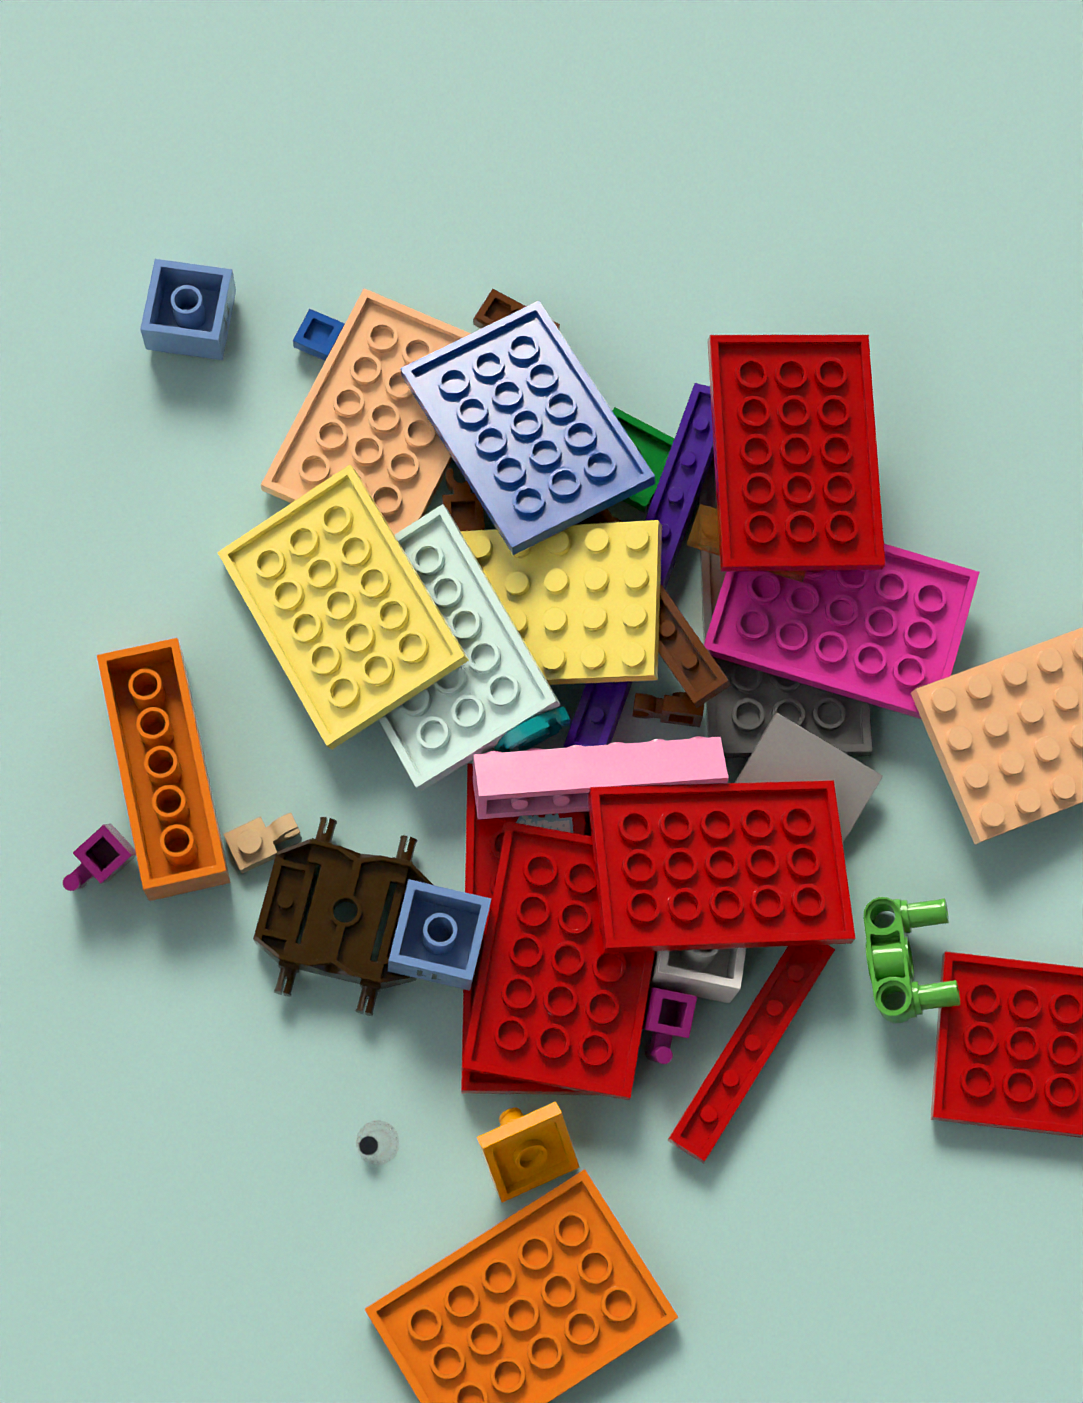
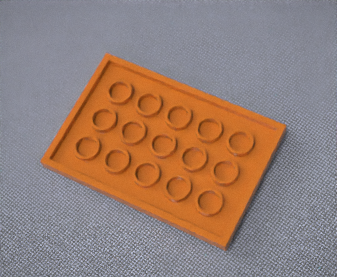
M585 1169L364 1309L420 1403H549L679 1318Z

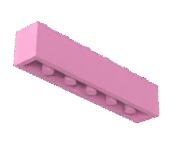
M696 736L690 739L669 741L655 739L649 742L627 744L614 742L608 745L586 747L573 745L567 748L544 750L531 748L526 751L516 752L490 751L485 754H475L473 759V786L478 819L589 811L587 793H589L590 787L728 783V773L721 737L706 738Z

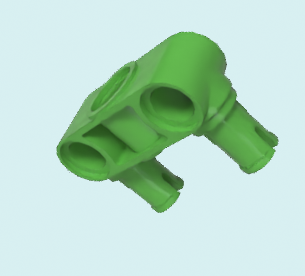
M888 897L872 899L866 905L863 916L866 934V958L874 1001L882 1016L892 1023H903L910 1018L923 1014V1010L960 1005L959 988L956 980L919 985L918 981L914 982L913 980L914 965L907 933H911L912 928L949 923L945 898L909 904L907 900H892ZM890 911L895 914V919L889 927L878 928L874 925L875 918L879 913ZM901 992L906 995V1002L900 1009L889 1010L885 1008V1000L891 993Z

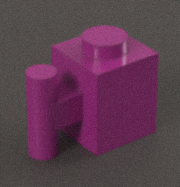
M111 823L103 824L73 852L81 864L64 877L63 887L68 891L78 890L85 887L87 882L93 877L100 884L109 882L136 857L135 849Z
M649 987L642 1029L653 1031L651 1044L645 1050L647 1059L661 1064H667L672 1060L673 1053L670 1049L672 1037L674 1035L689 1038L697 996Z

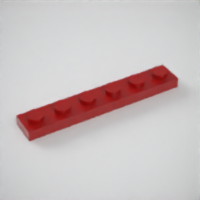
M830 945L788 946L667 1141L704 1164L834 953L835 949Z

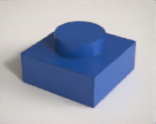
M309 308L293 339V347L326 361L345 323Z

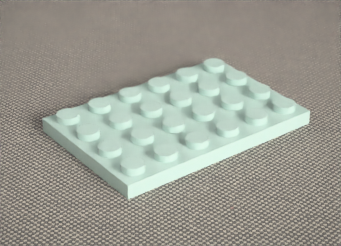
M443 504L396 533L395 537L469 661L379 719L406 771L419 791L425 790L474 759L475 754H482L497 745L498 741L509 730L561 705L451 514Z

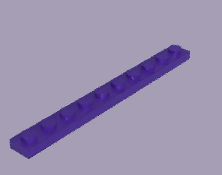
M694 383L645 519V521L659 520L662 525L660 584L665 590L714 455L710 386ZM633 681L586 683L566 737L564 748L573 745L586 747L610 744Z

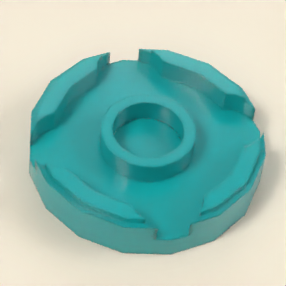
M564 707L547 711L506 732L498 741V744L494 746V749L499 752H510L509 749L518 747L520 751L523 749L527 750L559 733V730L562 729L561 726H568L571 719Z

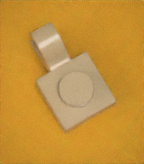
M288 813L279 817L267 827L260 816L223 835L240 872L243 874L275 859L277 853L275 845L299 835L300 830L292 814Z

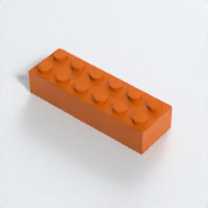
M178 638L97 655L142 886L148 900L153 901L231 883L184 656Z

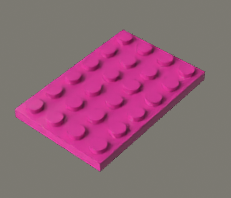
M884 544L886 565L882 570L726 572L704 646L713 657L921 719L911 692L919 687L951 676L980 572Z

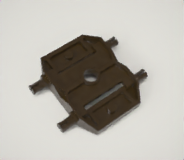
M320 817L315 839L312 838L277 851L253 940L278 963L280 968L274 993L282 995L283 992L284 996L291 997L296 973L302 970L360 984L362 989L355 1011L363 1014L368 999L365 1014L373 1016L376 998L381 989L417 980L415 977L389 972L388 961L408 880L433 884L413 865L412 858L417 839L410 837L407 851L405 852L408 836H400L396 858L360 854L345 847L332 844L337 821L330 818L328 823L327 817ZM321 866L301 944H298L317 867ZM390 883H395L397 885L377 962L371 961ZM343 902H350L357 907L356 917L346 923L338 921L334 917L336 906Z

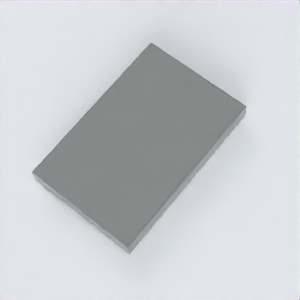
M775 713L735 783L834 780L842 842L844 843L883 775L779 713Z

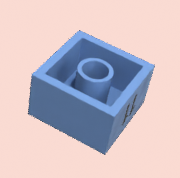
M155 259L140 328L145 349L223 360L236 295L233 270Z
M409 879L388 961V971L470 990L491 899Z

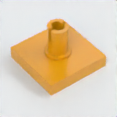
M556 1101L526 1115H523L522 1111L517 1107L509 1108L499 1116L500 1127L477 1137L494 1187L502 1203L580 1168L562 1112Z

